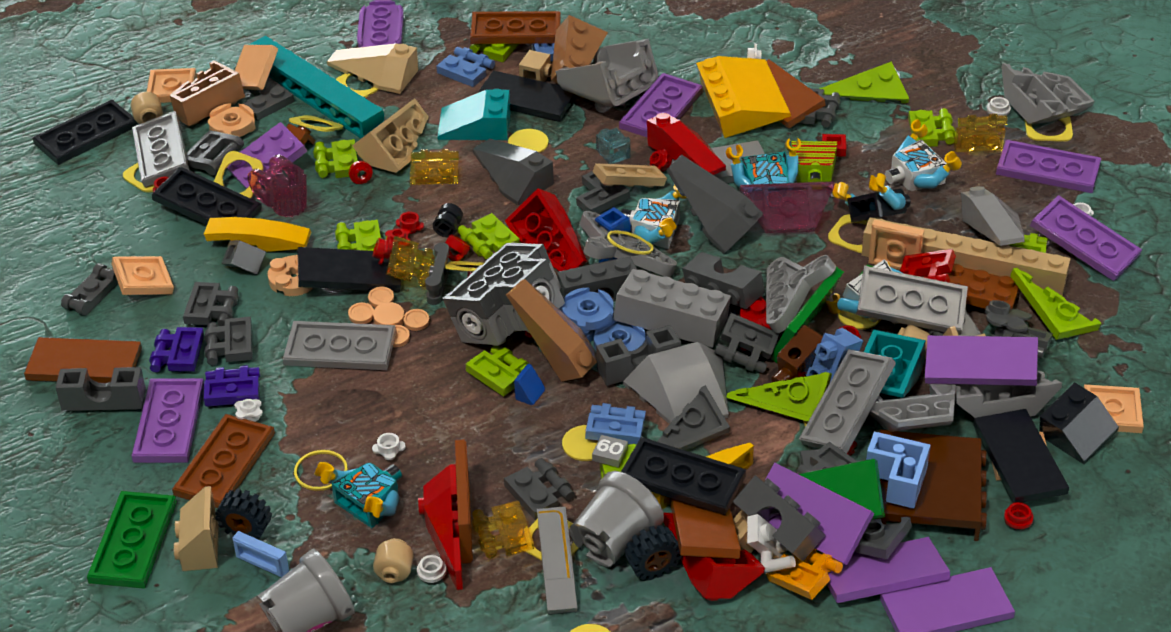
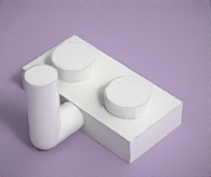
M759 514L747 516V543L761 554V564L765 567L764 572L768 573L795 567L796 561L793 555L781 557L783 554H786L788 549L773 537L777 529Z

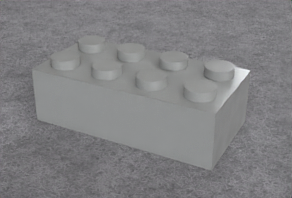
M632 269L616 295L613 320L647 330L671 325L678 338L694 343L700 342L705 346L713 348L727 322L731 295L724 294L719 290L698 287L693 283L676 281L667 276L661 277L650 274L645 270Z

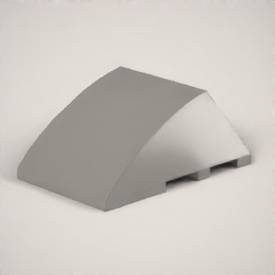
M1002 64L1005 99L1009 101V104L1029 124L1047 123L1066 118L1088 109L1095 102L1071 77L1043 72L1042 75L1034 74L1029 68L1023 67L1022 71L1012 69L1010 64Z
M700 342L648 355L623 381V385L626 388H632L639 394V399L650 403L656 408V413L669 424L676 416L682 413L687 403L690 404L698 395L700 388L705 385L724 418L729 416L722 356L714 353L715 350Z
M1039 370L1037 371V386L956 384V400L960 407L975 418L1020 409H1027L1030 416H1035L1062 388V382L1058 380L1049 381L1045 378V373Z
M929 384L930 394L884 400L879 395L869 415L880 426L890 432L950 425L954 419L956 384Z

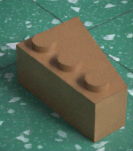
M569 15L556 30L551 81L558 84L555 71L561 68L589 65L608 32Z
M213 60L209 63L210 68L205 72L199 71L196 74L197 79L192 83L187 81L170 94L173 110L176 111L179 121L188 126L195 125L200 120L209 116L210 112L216 107L229 103L234 105L238 100L244 98L245 94L238 72Z

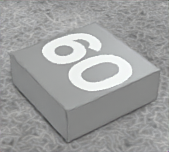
M601 435L592 453V461L619 467L628 449V441Z

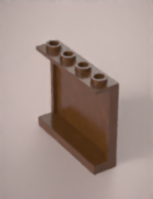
M880 430V433L930 444L928 467L915 508L886 502L888 480L880 479L885 517L878 519H881L883 525L887 521L901 522V517H910L911 523L972 528L974 529V541H978L980 530L986 529L987 513L981 512V508L985 509L987 497L986 491H981V487L985 488L986 471L981 470V467L986 465V450H981V438Z

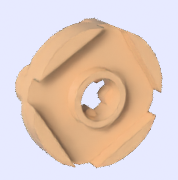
M231 103L223 104L213 109L209 114L208 125L209 130L241 137L256 129L254 112L249 106L239 104V107H231Z
M297 255L275 258L270 262L268 281L273 291H283L285 296H299L312 290V288L298 287Z

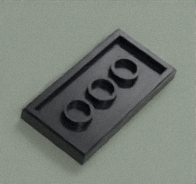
M494 70L478 91L479 93L484 90L493 89L509 90L511 111L559 122L577 97L576 94L563 90L560 85Z
M112 99L32 138L34 144L57 165H60L132 130V127L137 126L138 123L131 114Z
M179 167L152 193L153 201L205 225L208 224L210 218H254L262 210V203L183 167Z
M298 247V287L372 290L376 287H387L393 292H400L399 252H391L389 259L384 258L380 265L378 264L379 259L372 257L373 251Z
M1027 409L974 418L973 426L981 438L1013 503H1024L1068 494L1069 486Z
M643 437L640 438L621 472L641 482L650 492L722 515H726L746 477V469Z

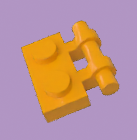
M813 549L803 562L794 555L795 567L768 572L766 576L770 582L812 600L830 581L827 572L840 573L843 564L832 558V555L820 554L816 549Z

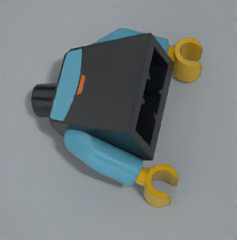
M878 173L877 177L874 175L870 177L869 188L877 192L860 196L847 194L849 185L843 182L835 183L832 195L835 198L845 200V204L848 205L851 223L869 220V217L882 218L906 213L907 208L911 204L909 195L904 193L902 188L892 190L889 186H884L886 176L882 173Z

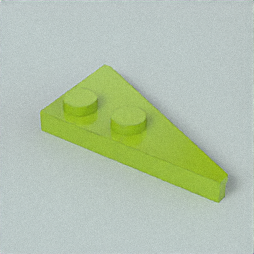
M892 61L819 88L824 89L825 95L831 96L832 93L837 92L840 94V97H849L850 100L856 101L876 100L877 102H885L886 100H897L905 104L909 102V97Z
M1013 268L1010 274L1011 278L1050 332L1053 333L1056 340L1098 331L1101 325L1098 319L1095 318L1093 321H1090L1078 313L1080 310L1078 306L1068 302L1063 296L1048 286L1043 290L1031 282L1033 279L1031 275L1018 268Z
M823 372L812 376L737 389L727 393L726 398L808 422L825 393L832 374Z

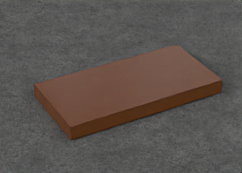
M472 12L470 43H555L556 30L561 23V12Z
M770 59L766 60L791 113L790 117L784 118L779 122L787 128H791L804 120L805 116L826 106L824 98Z
M38 337L24 372L25 379L57 382L60 369L87 368L92 380L98 383L111 382L114 368L136 367L142 350L141 341Z
M225 414L172 488L173 495L191 500L204 487L211 486L215 508H218L225 494L230 490L235 492L274 436V427L247 419H237L236 416Z
M465 439L455 440L458 526L461 562L463 564L472 563L473 550L467 444Z
M670 498L681 556L740 558L741 548L730 507L726 515H722Z

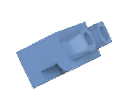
M844 328L837 329L835 335L825 333L821 343L817 344L813 365L809 367L806 376L828 372L832 374L831 382L848 349L860 351L863 340Z

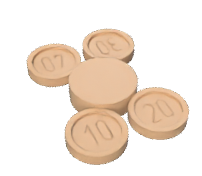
M387 287L372 289L368 294L370 304L356 303L348 310L349 319L355 324H367L373 319L374 324L395 325L396 335L393 347H402L409 342V330L420 331L429 325V315L422 309H412L404 315L403 308L399 304L393 303V291Z

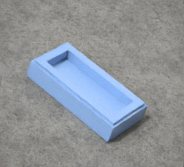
M240 531L232 537L237 558L279 577H283L289 572L285 551Z

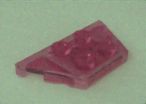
M834 182L740 185L739 192L747 196L763 213L758 222L765 233L814 232L835 184Z

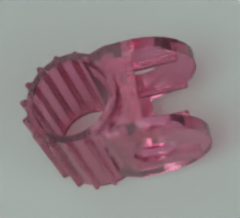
M277 154L270 158L268 170L253 169L248 173V183L254 195L262 203L273 208L274 212L278 215L293 217L294 215H299L300 212H304V208L307 207V180L304 170L299 166L293 164L286 157ZM282 170L286 172L287 177L282 173ZM260 183L263 184V186L265 187L266 191L261 187Z

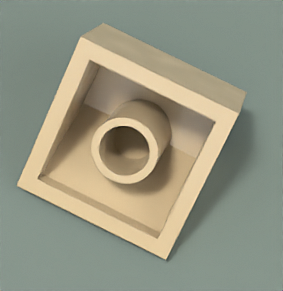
M211 486L204 487L180 509V521H175L176 538H179V542L174 543L175 560H180L182 571L218 568L219 523L215 520L216 509Z

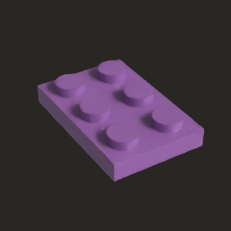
M280 122L240 153L256 158L263 163L264 170L256 187L257 190L305 154L307 149ZM243 160L235 161L226 168L245 189L252 183L253 169L248 162Z

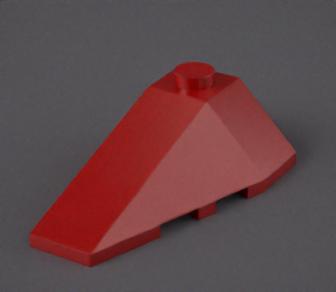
M659 113L656 117L647 120L648 146L651 148L666 150L674 160L683 155L713 175L726 170V165L703 138L680 120L670 116L668 113Z
M537 188L505 220L509 229L520 239L521 243L544 244L551 261L550 263L558 271L582 267L587 262L568 215L555 194Z
M450 464L423 486L424 498H418L419 515H425L426 528L442 561L446 565V569L456 589L463 590L456 464Z
M663 513L665 526L672 531L677 540L672 513ZM745 549L740 551V558L738 559L682 556L681 558L692 585L701 593L703 598L711 601L731 599L763 574L765 567Z

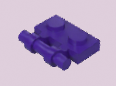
M177 327L175 334H170L168 329H162L155 338V351L150 355V370L152 372H159L161 367L167 363L168 371H195L204 338L203 328Z
M243 365L239 369L225 370V367H219L215 371L205 372V406L235 404L245 399L259 400V367L249 368L248 365Z

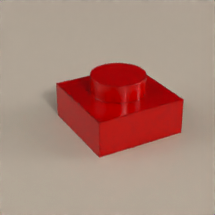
M822 134V141L837 142L836 157H846V134Z

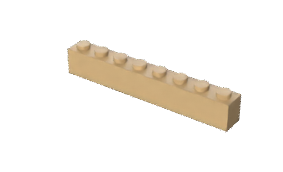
M869 217L864 230L862 256L869 257L872 224L876 218ZM876 219L923 229L922 253L953 249L956 255L954 264H959L968 269L984 270L989 274L1011 277L1010 274L1013 268H1018L1033 277L1031 282L1043 290L1048 286L1061 296L1063 295L1071 258L1010 245L1000 246L997 243Z

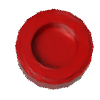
M453 234L449 235L445 241L449 245V259L451 261H460L470 250V245ZM450 248H453L459 253L457 255H453L450 252Z

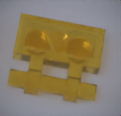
M996 113L984 117L968 115L964 118H958V127L960 128H956L955 152L1003 150L1005 137L1003 125H1007V116H998Z
M421 149L420 152H411V161L420 162H411L410 184L458 183L459 162L450 160H459V151L442 149V151L428 152V149Z
M394 236L386 274L411 281L412 276H416L419 280L418 284L421 287H426L425 280L429 277L430 266H434L435 262L434 252L430 248H426L424 251L419 250V243Z
M519 500L491 507L493 515L491 517L485 516L482 509L473 511L474 519L472 524L475 532L479 533L478 543L487 558L496 557V550L504 548L506 556L534 549L533 539ZM497 529L499 535L494 536L490 533V531Z

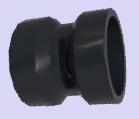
M452 203L443 204L433 222L434 231L438 235L447 238L449 235H455L458 225L463 218L461 208Z

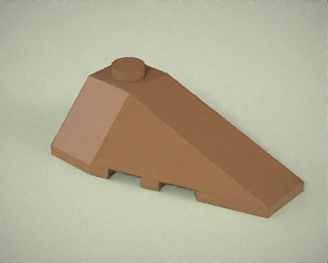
M526 279L521 280L506 294L561 382L582 378L597 363L595 350L582 329Z

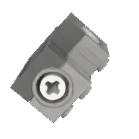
M504 244L499 251L495 252L484 264L473 271L469 277L458 284L453 291L442 298L461 342L498 346L503 344L507 340L506 337L514 331L523 330L530 333L506 296L523 279H526L558 309L565 304L560 292L562 287L552 263H550L551 261L544 244Z

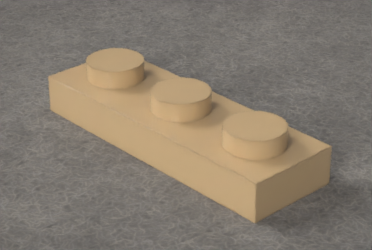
M595 163L593 173L606 186L624 185L633 187L634 185H641L652 188L654 186H664L667 177L656 166Z

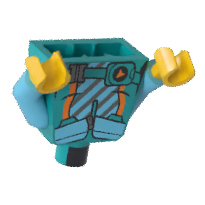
M790 138L786 140L785 148L789 151V155H786L784 151L741 157L743 154L741 145H736V156L732 154L731 147H728L726 156L733 162L731 163L734 183L746 194H749L751 200L755 202L765 200L766 206L769 209L779 207L781 205L780 198L786 196L787 189L793 186L798 174V155H796V150L801 147L799 138L796 141V148L790 147Z
M318 463L314 475L320 476L323 484L332 483L334 503L371 529L384 516H393L395 514L400 498L397 481L402 478V473L396 465L391 464L382 471L374 464L366 463L356 469L340 471L335 470L329 463Z

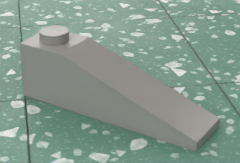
M981 186L971 187L970 191L961 192L962 218L965 223L1000 246L1025 242L1018 213L997 196Z

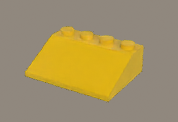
M717 56L696 63L701 84L724 138L791 116L765 59Z

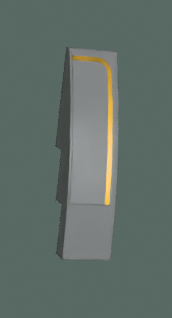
M566 507L537 509L547 614L577 612Z

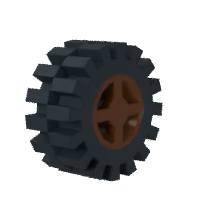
M236 489L235 492L230 490L225 494L217 508L215 520L219 522L218 526L220 528H226L224 531L226 534L231 532L235 535L240 531L259 539L271 520L270 506H265L266 501L264 499L258 500L259 495L255 493L251 496L248 490H245L244 493H242L241 489Z
M658 525L657 529L654 526H650L647 532L643 529L640 531V536L635 534L632 537L633 542L628 541L625 556L637 577L640 576L644 580L646 577L652 580L654 575H657L658 578L662 577V572L664 571L668 574L671 572V566L676 567L678 565L676 560H681L682 558L678 541L668 527L664 528L662 525Z

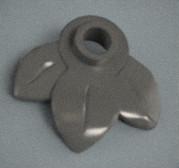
M999 300L990 301L989 306L985 308L986 319L992 325L997 327L1005 326L1014 332H1025L1028 330V326L1024 321L1031 319V314L1019 309H1010L1008 303Z

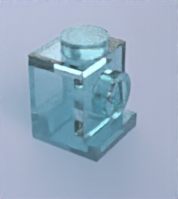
M608 128L602 129L596 135V150L608 164L630 158V138L625 137L617 128L610 130ZM615 148H617V149L619 150V151L616 152V153H614V149H615Z

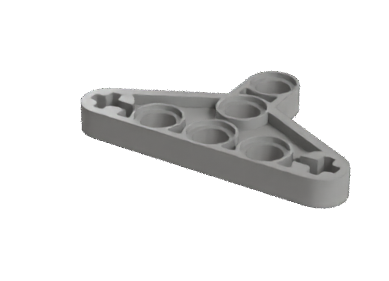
M592 211L583 212L580 226L590 237L587 238L583 251L587 256L595 259L612 257L619 259L631 256L634 264L638 267L662 276H673L677 265L674 259L656 248L650 254L641 255L630 253L614 246L607 239L609 231L595 222V218L600 216V214ZM625 234L610 235L614 242L625 248L636 251L650 250V247L645 242Z
M823 255L804 267L785 257L774 260L768 266L766 272V322L775 333L784 331L794 319L810 288L829 277L835 271L836 265L828 255Z

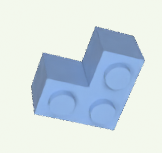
M874 431L867 450L866 460L876 459L880 479L888 480L886 502L915 508L928 467L930 444Z

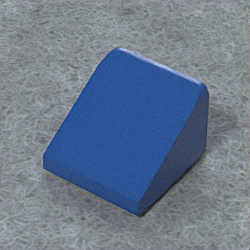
M615 207L595 218V222L609 232L614 230L631 231L630 218Z
M530 364L526 365L514 380L516 400L526 404L534 405L545 391L544 384Z

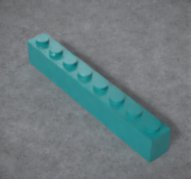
M263 36L249 44L273 45L277 47L278 52L269 77L334 122L342 124L345 129L359 138H363L384 122L385 115L381 107L346 87L335 78L308 63L305 59L300 58L292 51L278 44V42Z

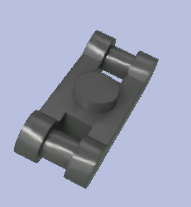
M437 243L434 246L435 264L430 266L429 277L425 280L426 289L428 290L426 294L427 302L431 305L441 303L450 269L445 268V265L450 262L449 245L446 243Z
M97 263L92 273L71 294L63 296L61 306L68 310L75 309L81 315H87L118 284L113 268L109 270L106 265Z

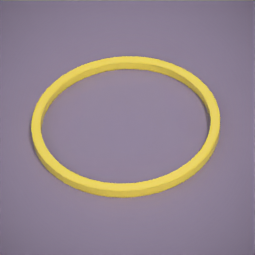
M619 230L610 231L607 234L608 241L624 251L641 255L653 252V245L636 234ZM625 234L645 242L650 247V250L636 251L625 248L614 242L610 235Z
M330 450L313 451L298 460L294 468L295 479L302 487L309 490H328L332 488V484L323 487H313L303 483L297 476V470L306 458L317 454L334 455L343 462L345 466L344 471L348 470L346 460L340 454Z

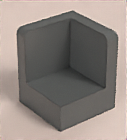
M233 240L229 242L222 264L230 268L238 267L257 274L266 251L243 241Z

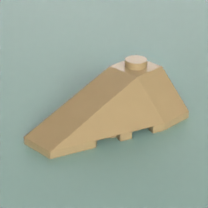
M395 43L336 50L327 61V65L345 74L353 73L362 82L368 80L379 90L401 94L418 71L417 47Z
M414 98L352 146L358 156L363 161L369 163L370 166L397 173L411 161L412 151L417 147L418 143L416 141L419 135L422 134L429 116Z

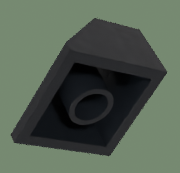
M1075 382L1040 415L1039 432H1043L1045 440L1082 464H1085L1119 430V426L1100 399Z

